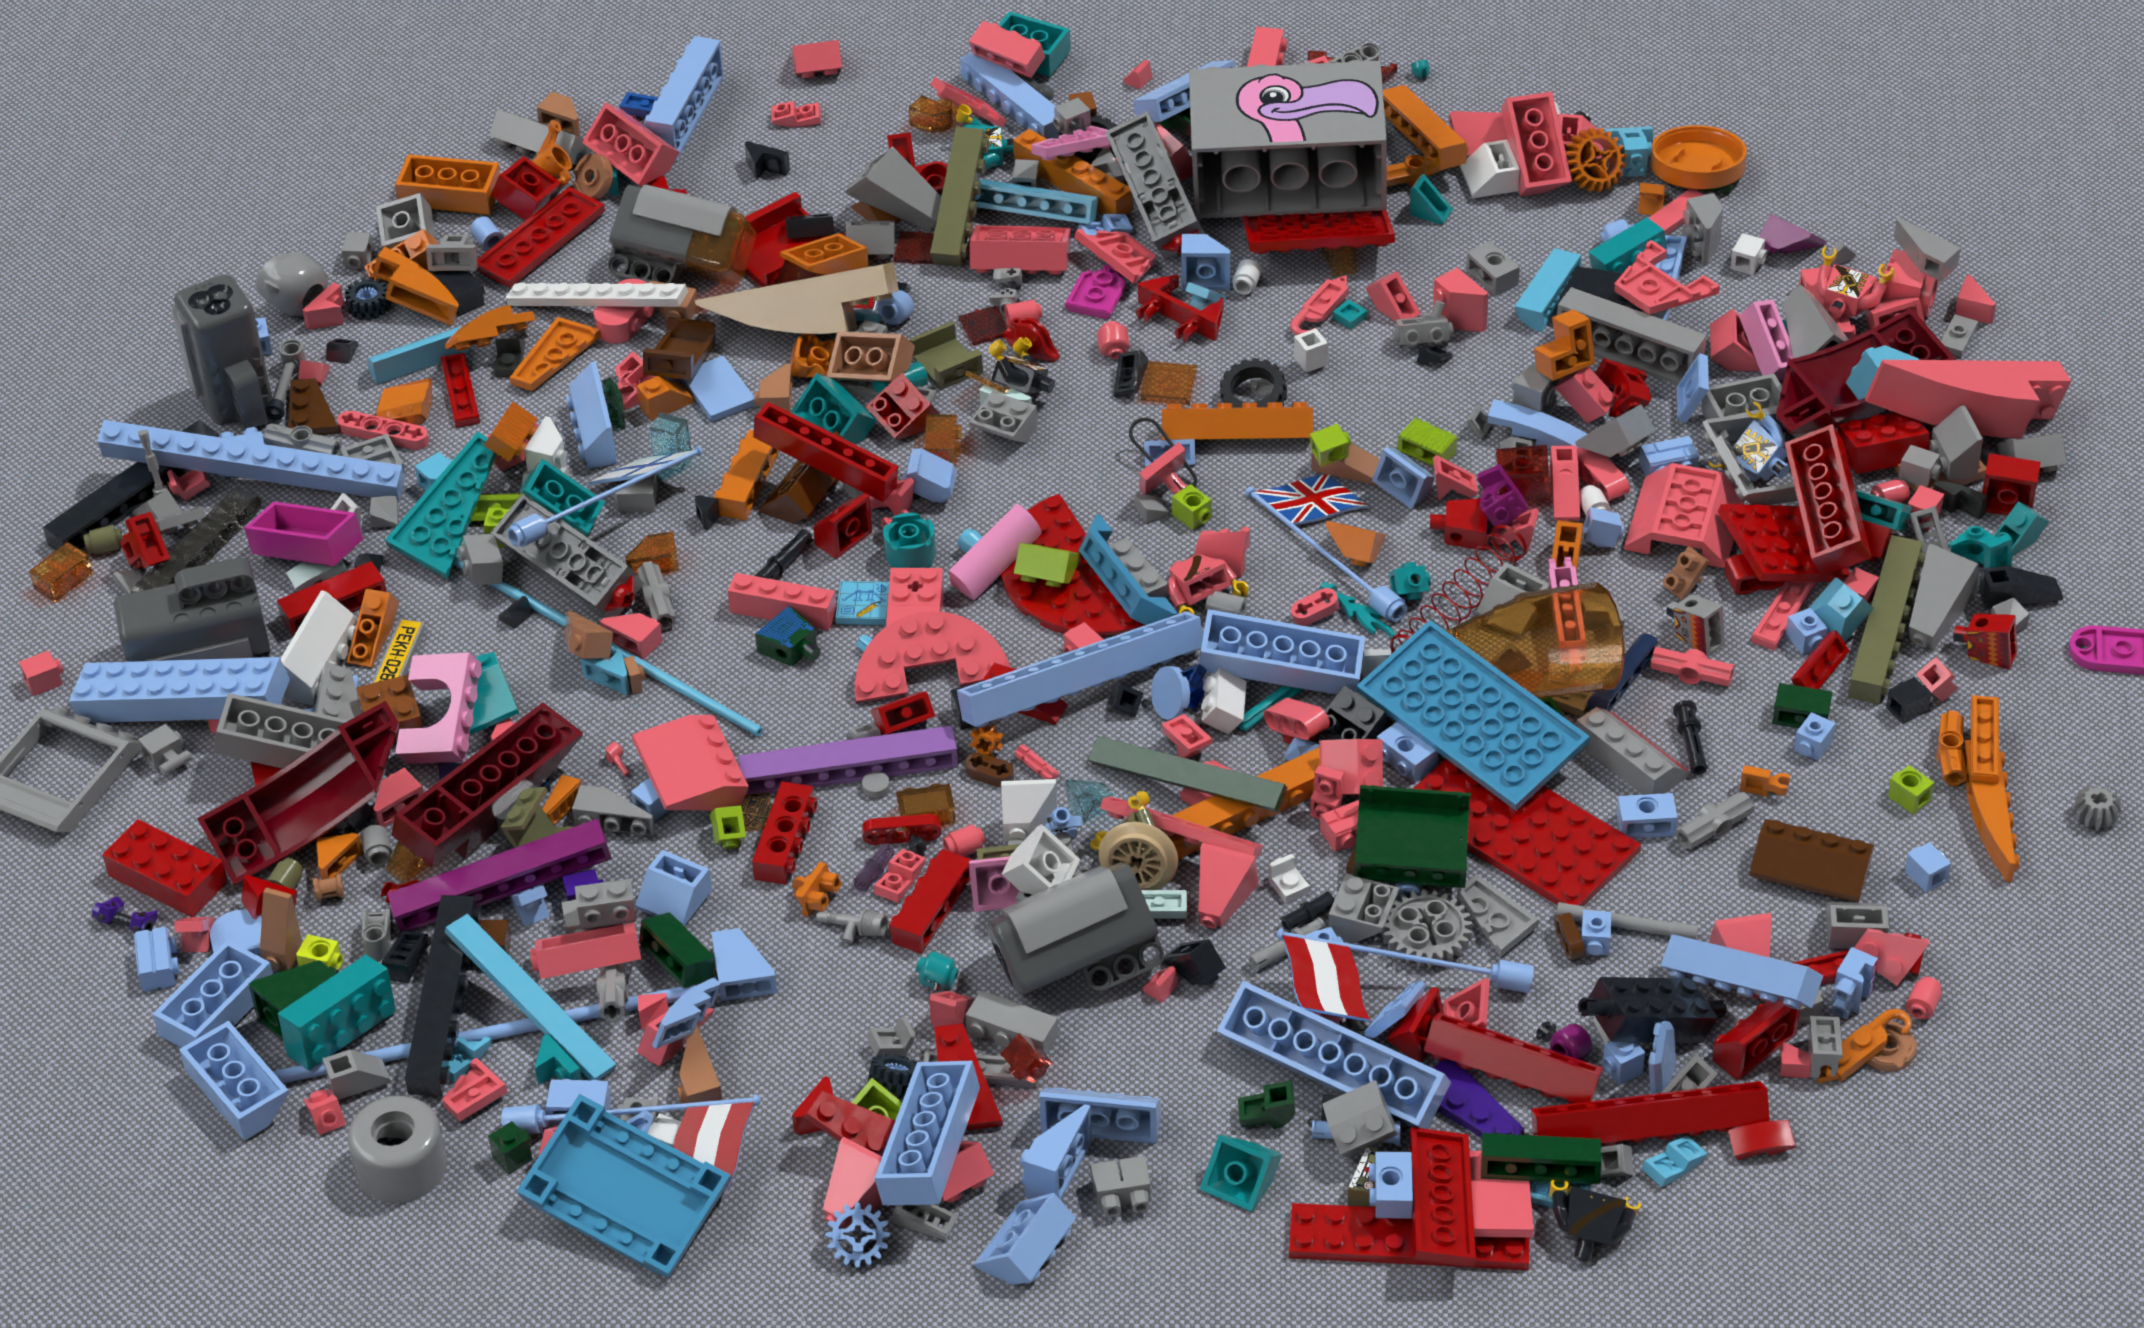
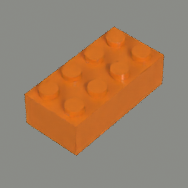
M408 154L395 183L397 198L401 199L421 193L433 210L490 215L496 201L490 195L501 174L500 166L497 162Z

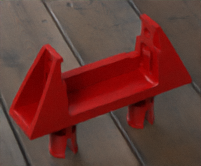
M1178 275L1165 276L1138 283V303L1143 305L1136 310V316L1139 320L1144 317L1145 323L1158 312L1182 324L1174 331L1178 340L1183 337V342H1186L1195 332L1213 341L1217 340L1224 310V298L1221 297L1216 303H1211L1203 310H1198L1171 296V293L1179 287Z

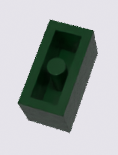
M1779 683L1772 724L1799 729L1811 712L1829 719L1833 692Z

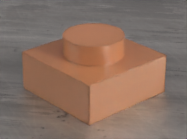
M634 656L623 658L632 694L643 692L641 681L645 680V674L642 665L637 666Z

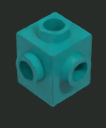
M1416 562L1401 564V568L1394 569L1388 573L1391 590L1400 597H1406V601L1421 599V595L1429 591L1428 587L1431 586L1430 574L1425 570V565L1416 566Z

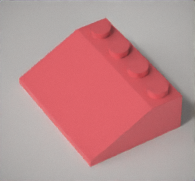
M976 225L970 239V269H976L978 273H988L990 269L1020 268L1027 274H1036L1038 270H1046L1049 274H1061L1068 267L1071 227Z
M688 715L632 735L631 739L665 810L713 811L714 808L742 805L749 786L714 715Z

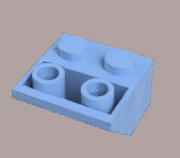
M662 850L647 868L635 905L636 909L652 916L670 912L685 926L712 892L710 870Z

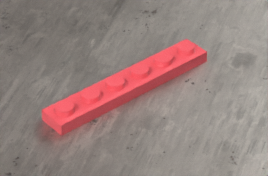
M1113 796L1102 799L1100 809L1109 811L1108 816L1124 819V816L1128 817L1132 812H1137V809L1130 808L1128 801ZM1147 808L1150 811L1155 826L1166 835L1174 836V833L1183 835V840L1189 843L1199 844L1201 841L1210 845L1254 855L1255 857L1261 856L1263 845Z

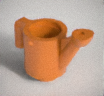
M551 120L548 124L549 132L532 162L562 182L556 191L558 192L570 181L569 170L572 168V162L567 152L556 144L558 133L561 131V125L559 122Z

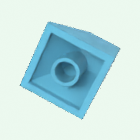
M1837 577L1832 580L1810 607L1828 627L1827 634L1830 631L1836 630L1844 643L1874 609V607Z

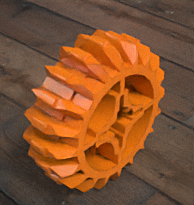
M1592 127L1588 128L1587 131H1579V136L1574 135L1571 138L1572 142L1566 145L1570 150L1566 152V157L1568 158L1570 174H1573L1572 183L1579 181L1578 188L1582 189L1586 186V191L1588 192L1593 190L1600 192L1602 189H1610L1611 184L1614 185L1619 182L1617 177H1622L1624 174L1620 170L1626 167V164L1621 162V159L1626 158L1627 155L1620 153L1624 146H1617L1616 143L1619 138L1614 137L1611 139L1612 132L1607 131L1604 133L1603 128H1598L1595 131ZM1593 142L1599 143L1601 146L1605 148L1606 151H1601L1597 147V144L1594 145ZM1581 151L1583 152L1582 161H1580ZM1601 156V158L1597 159V161L1588 164V162L1592 161L1595 157ZM1609 158V167L1607 168L1606 162ZM1584 169H1589L1597 178L1588 175Z

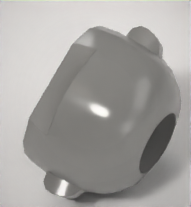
M299 251L273 256L264 264L256 281V291L277 309L292 317L303 316L302 310L328 287L327 274L323 268Z

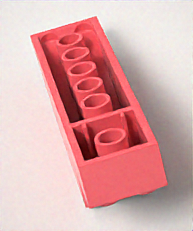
M1882 360L1865 400L1876 406L1936 426L1959 406L1965 405L1981 435L2022 439L2031 419L2054 418L2071 383V379L2059 361Z

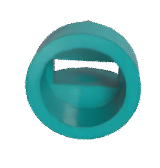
M1419 60L1411 64L1412 73L1417 79H1421V77L1426 78L1429 75L1430 66L1428 60Z

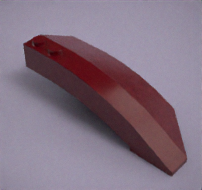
M1910 308L1845 342L1809 355L1793 359L1788 358L1776 418L1789 434L1793 435L1813 432L1831 424L1838 428V424L1847 423L1849 420L1866 419L1887 411L1888 409L1866 402L1865 398L1858 400L1846 384L1847 379L1851 375L1852 368L1861 360L1862 353L1871 347L1875 349L1886 345L1914 356L1919 360H1956V358L1914 310Z
M386 701L338 726V729L273 776L197 818L219 859L223 860L224 868L234 886L244 882L246 875L255 876L314 842L376 796L399 727V722Z

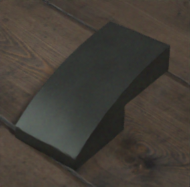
M1935 481L1933 483L1932 490L1944 494L1942 509L1953 513L1958 508L1978 520L1985 515L1987 495L1955 483Z

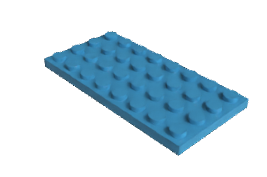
M1431 620L1423 625L1357 685V692L1433 747L1439 754L1515 811L1590 743L1589 735Z

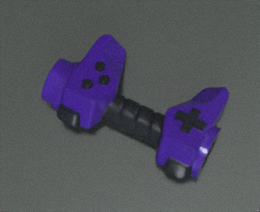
M113 897L104 903L98 902L93 907L92 917L97 921L108 925L115 922L130 927L129 930L133 931L134 934L143 930L152 931L154 923L157 921L158 910L134 912L131 916L121 913L124 908V902L119 897Z

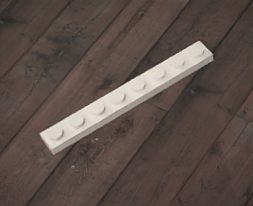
M518 283L514 284L505 299L507 304L511 306L679 307L686 297L688 289L686 284Z

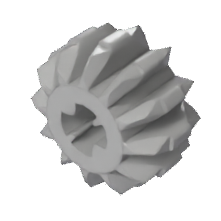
M2098 784L2094 788L2086 786L2083 791H2078L2075 797L2073 814L2076 815L2077 822H2085L2086 828L2093 826L2098 831L2102 826L2105 829H2109L2111 824H2116L2119 819L2122 807L2121 801L2118 800L2117 793H2110L2109 787L2101 789Z

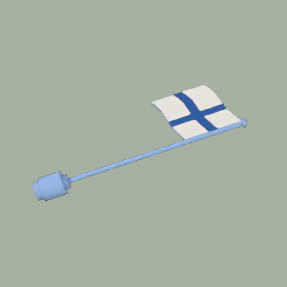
M695 447V450L635 460L588 483L591 486L606 482L629 481L546 520L534 513L516 521L507 529L508 538L515 547H525L546 536L547 524L695 455L701 456L703 450L701 447Z

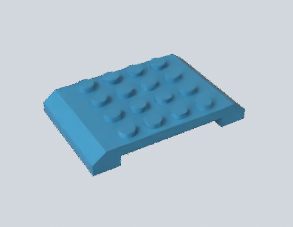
M579 1093L517 1189V1194L538 1210L657 1275L670 1278L730 1182L731 1175L706 1161L704 1164L606 1112L604 1106Z

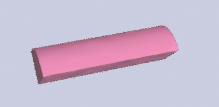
M1017 503L949 570L950 584L975 601L1017 559L1019 543L1032 544L1042 534L1033 516Z

